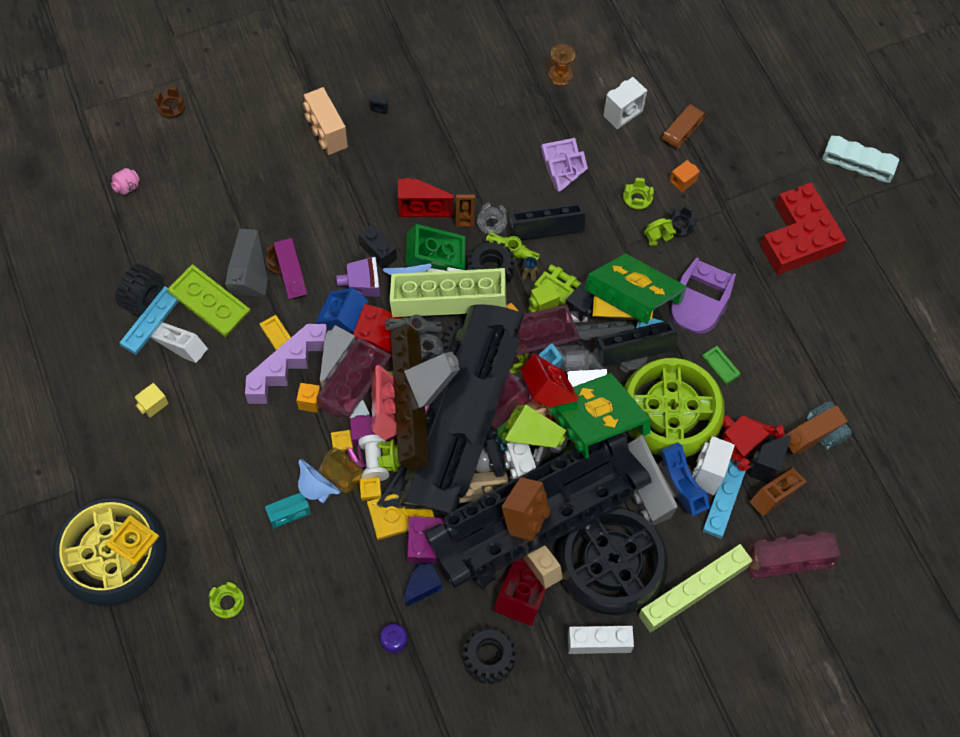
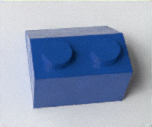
M354 288L332 291L329 293L315 323L326 324L327 328L331 330L336 325L347 332H354L364 304H367L368 300Z

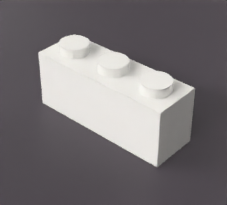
M632 626L569 627L568 630L569 654L631 653L634 647Z

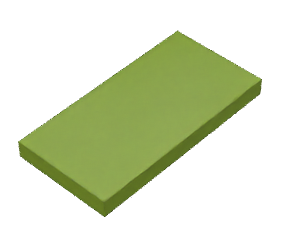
M193 264L167 289V293L225 338L250 312V308Z

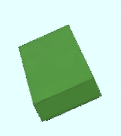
M718 346L702 355L703 361L724 386L740 377L741 373Z

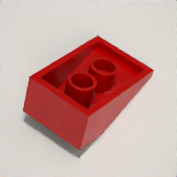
M398 179L399 217H453V194L418 179Z
M364 304L353 333L356 347L392 357L391 330H386V326L389 325H385V321L387 318H402L392 317V313L382 308Z

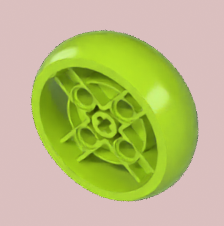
M680 358L653 360L638 368L624 385V389L650 418V426L655 431L663 434L662 437L651 431L650 434L643 436L653 455L663 457L661 450L677 442L683 446L685 457L694 455L702 451L704 443H709L712 436L717 437L722 428L725 414L722 392L715 379L705 369L691 361ZM661 378V382L655 384L646 395H635L644 384ZM682 381H685L690 385L694 386L703 396H698L696 391L691 386ZM667 388H672L675 392H670ZM649 405H654L657 409H651ZM687 406H692L696 410H690ZM698 420H709L707 427L695 436L684 438V434L691 430ZM673 423L677 426V428H672L669 426V424ZM636 427L627 431L632 440L642 436Z

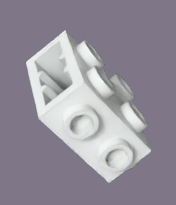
M507 443L504 459L507 470H510L511 473L509 480L512 481L536 468L528 444Z

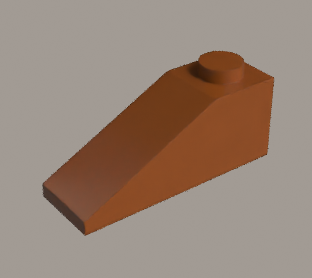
M456 195V227H474L475 195Z
M835 406L786 434L791 436L788 446L794 454L801 455L848 423V420L840 408Z
M792 468L762 487L751 499L750 503L764 517L805 485L807 481Z

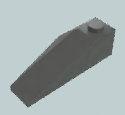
M239 228L225 283L227 291L232 295L266 297L268 277L258 230Z

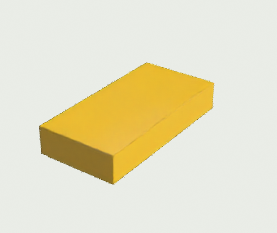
M276 315L260 323L261 329L275 350L279 349L291 338Z

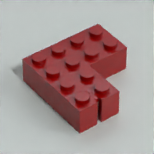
M812 183L797 187L796 191L792 189L779 194L775 207L787 227L765 234L760 245L777 275L842 251L847 240Z

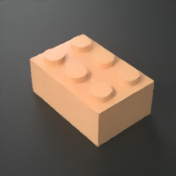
M324 87L304 94L305 102L303 107L306 111L304 115L306 121L312 124L311 128L315 137H319V144L322 150L325 149L327 154L330 155L348 148L345 125Z

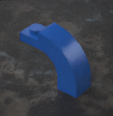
M677 442L662 449L661 452L664 460L662 467L665 476L681 505L692 516L709 509L707 492L692 477L687 466L683 446Z

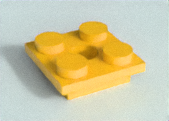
M129 515L105 545L136 566L159 538V535ZM129 536H137V540L134 543H127Z

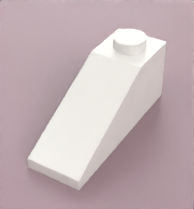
M163 322L150 337L182 358L195 363L202 358L208 349L196 334Z

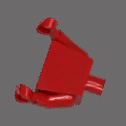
M726 415L722 425L726 431L721 439L735 445L730 460L737 464L740 471H746L751 467L748 465L750 462L746 458L766 441L768 435L773 434L779 439L784 437L785 433L782 425H777L774 428V426L763 424L746 416H741L735 422Z

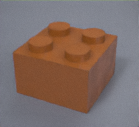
M520 477L502 505L510 535L532 541L536 533L540 531L543 521L550 514L543 482Z

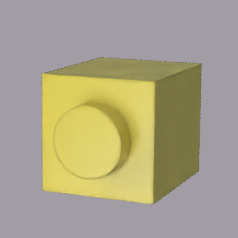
M154 383L135 396L138 403L135 405L141 414L146 413L150 418L169 404L166 396Z

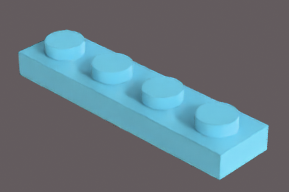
M164 286L120 341L121 347L137 355L179 302L167 293L168 288Z
M729 461L725 477L717 489L702 531L720 539L723 537L745 471H740L737 464L733 461Z

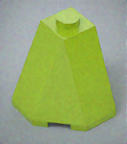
M517 405L505 425L508 431L502 434L501 440L556 448L557 445L560 446L566 437L564 435L566 430L528 405Z

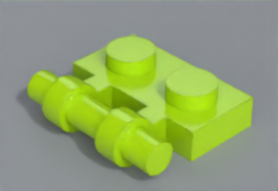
M551 264L548 271L552 274L550 275L545 271L534 284V288L552 282L560 296L559 304L565 307L566 299L575 291L571 287L577 289L581 282L577 281L575 276H570L563 272L562 268ZM558 278L564 280L566 283L564 284L563 282L558 280Z

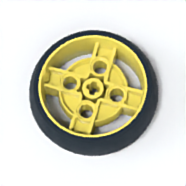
M117 497L97 499L75 510L61 526L53 548L54 568L63 587L75 598L85 603L105 607L127 603L146 592L160 575L166 557L164 531L154 514L135 501ZM130 515L158 534L159 538L144 555L148 556L142 568L126 581L125 577L136 566L113 550L107 554L110 548L105 544L123 524L116 521V516L129 517ZM94 523L95 526L85 533L80 545L73 547L81 533ZM111 529L108 535H103L105 530ZM129 536L127 543H134L137 540V536ZM94 553L92 558L85 559L87 554ZM117 567L115 573L109 574L111 568ZM84 570L92 578L103 581L104 588L86 586L78 581L73 573Z

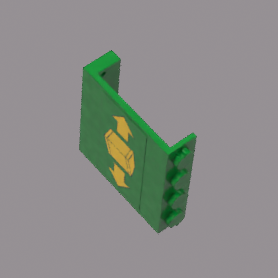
M625 253L589 273L584 290L647 325L654 309L669 300L678 305L682 303L687 286Z
M612 373L573 387L579 398L577 401L547 407L549 415L556 419L557 425L566 430L567 438L573 441L576 450L581 452L586 459L589 458V445L635 427L643 436L651 433L650 418Z

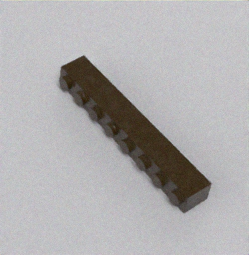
M405 323L391 330L398 461L411 471H416L429 465L425 406L419 408L404 371L422 363L420 333Z

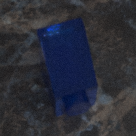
M431 562L418 565L412 572L403 598L405 607L442 590V582Z

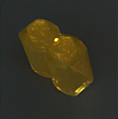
M335 447L326 452L319 466L320 473L328 480L333 481L334 485L346 494L357 487L364 473L357 463L349 460L343 451Z

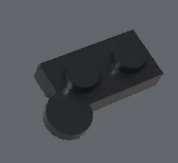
M491 425L488 438L485 441V449L487 453H490V467L492 471H495L497 478L505 475L507 467L500 442L496 441L498 430L497 428L494 429L493 425Z

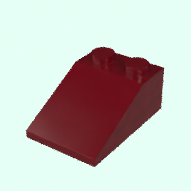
M523 558L512 563L493 611L532 626L547 588H544Z

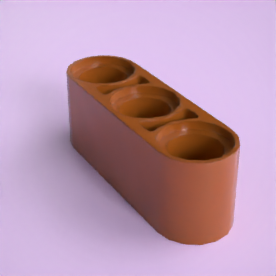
M690 104L666 130L662 140L676 149L680 148L701 124L706 113Z

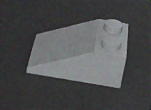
M336 325L326 333L324 338L320 383L323 396L325 397L328 396L357 354L355 336Z

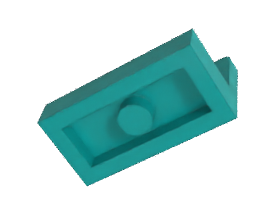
M301 493L265 507L273 529L311 514L307 500H305Z

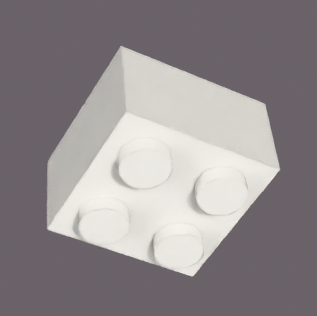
M634 77L628 81H623L618 88L612 89L606 95L603 116L616 129H619L643 112L647 90Z
M713 436L709 443H704L702 451L698 455L697 466L693 470L692 477L707 493L715 495L725 477L735 445Z

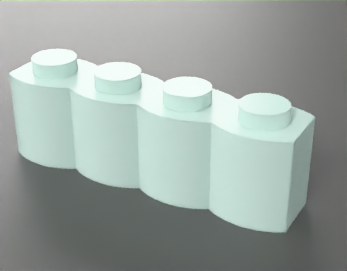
M841 136L830 137L822 158L830 164L840 165L845 169L857 171L862 175L874 177L879 181L887 183L891 182L899 162V158L893 154L881 153L875 148L864 147L858 142L847 141Z

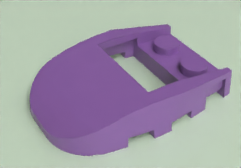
M696 258L682 276L680 283L686 286L689 278L724 292L720 301H717L687 288L682 303L678 305L671 301L669 314L672 321L679 327L693 333L704 334L710 332L727 309L736 274L733 273L732 275Z

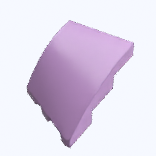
M575 138L546 143L540 146L548 173L557 192L563 190L588 169L584 151H578Z

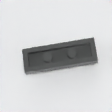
M631 320L579 325L575 326V334L578 339L590 340L592 337H601L623 330L634 329V324Z

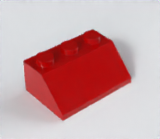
M535 353L520 370L523 381L527 384V389L533 396V401L539 405L544 404L547 407L575 402L579 399L564 370Z

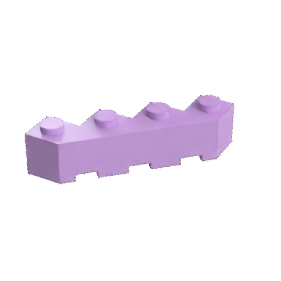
M306 324L246 376L245 396L248 404H267L268 386H288V369H308V351L324 350V338L327 333L326 324Z

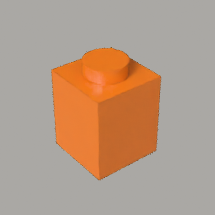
M686 160L672 171L670 182L682 193L697 182L700 171L694 164Z

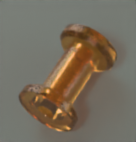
M558 44L551 50V59L555 65L549 70V79L554 84L565 85L572 80L573 72L569 64L575 59V51L567 44Z

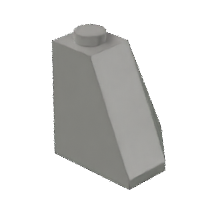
M452 351L404 371L419 408L430 405L460 370L458 359Z

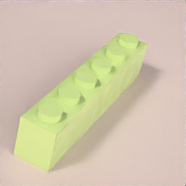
M740 544L642 608L638 616L651 633L746 570L753 560Z

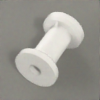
M368 435L358 440V445L365 450L366 469L361 473V479L380 477V481H383L389 477V471L379 467L378 457L381 456V448H378V443L380 441L386 442V440L378 435Z

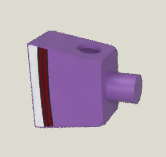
M376 257L348 263L347 274L336 275L337 286L349 285V288H354L362 296L380 297Z

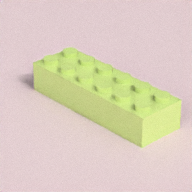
M505 268L391 274L390 306L392 317H406L416 314L420 316L468 314L470 306L476 304L506 308Z

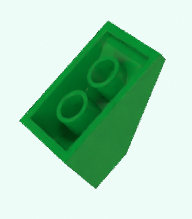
M415 224L406 233L405 266L413 267L432 264L431 268L447 270L449 267L465 270V236Z

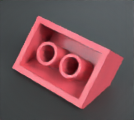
M377 365L374 371L371 392L372 431L386 440L397 435L394 377L380 365Z

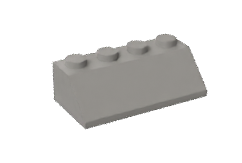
M642 435L628 444L629 451L648 471L652 483L634 492L632 498L636 505L639 504L641 516L654 526L671 519L678 506Z

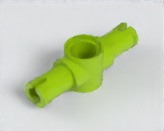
M490 231L486 238V241L489 240V243H493L494 240L497 241V244L502 242L504 247L508 246L510 252H513V259L534 257L537 261L539 260L540 254L527 249L525 245L521 244V240L518 237L503 238Z

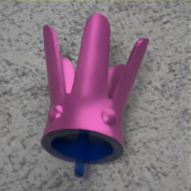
M360 445L357 447L358 459L351 448L347 449V457L341 454L351 466L353 474L362 473L366 469Z

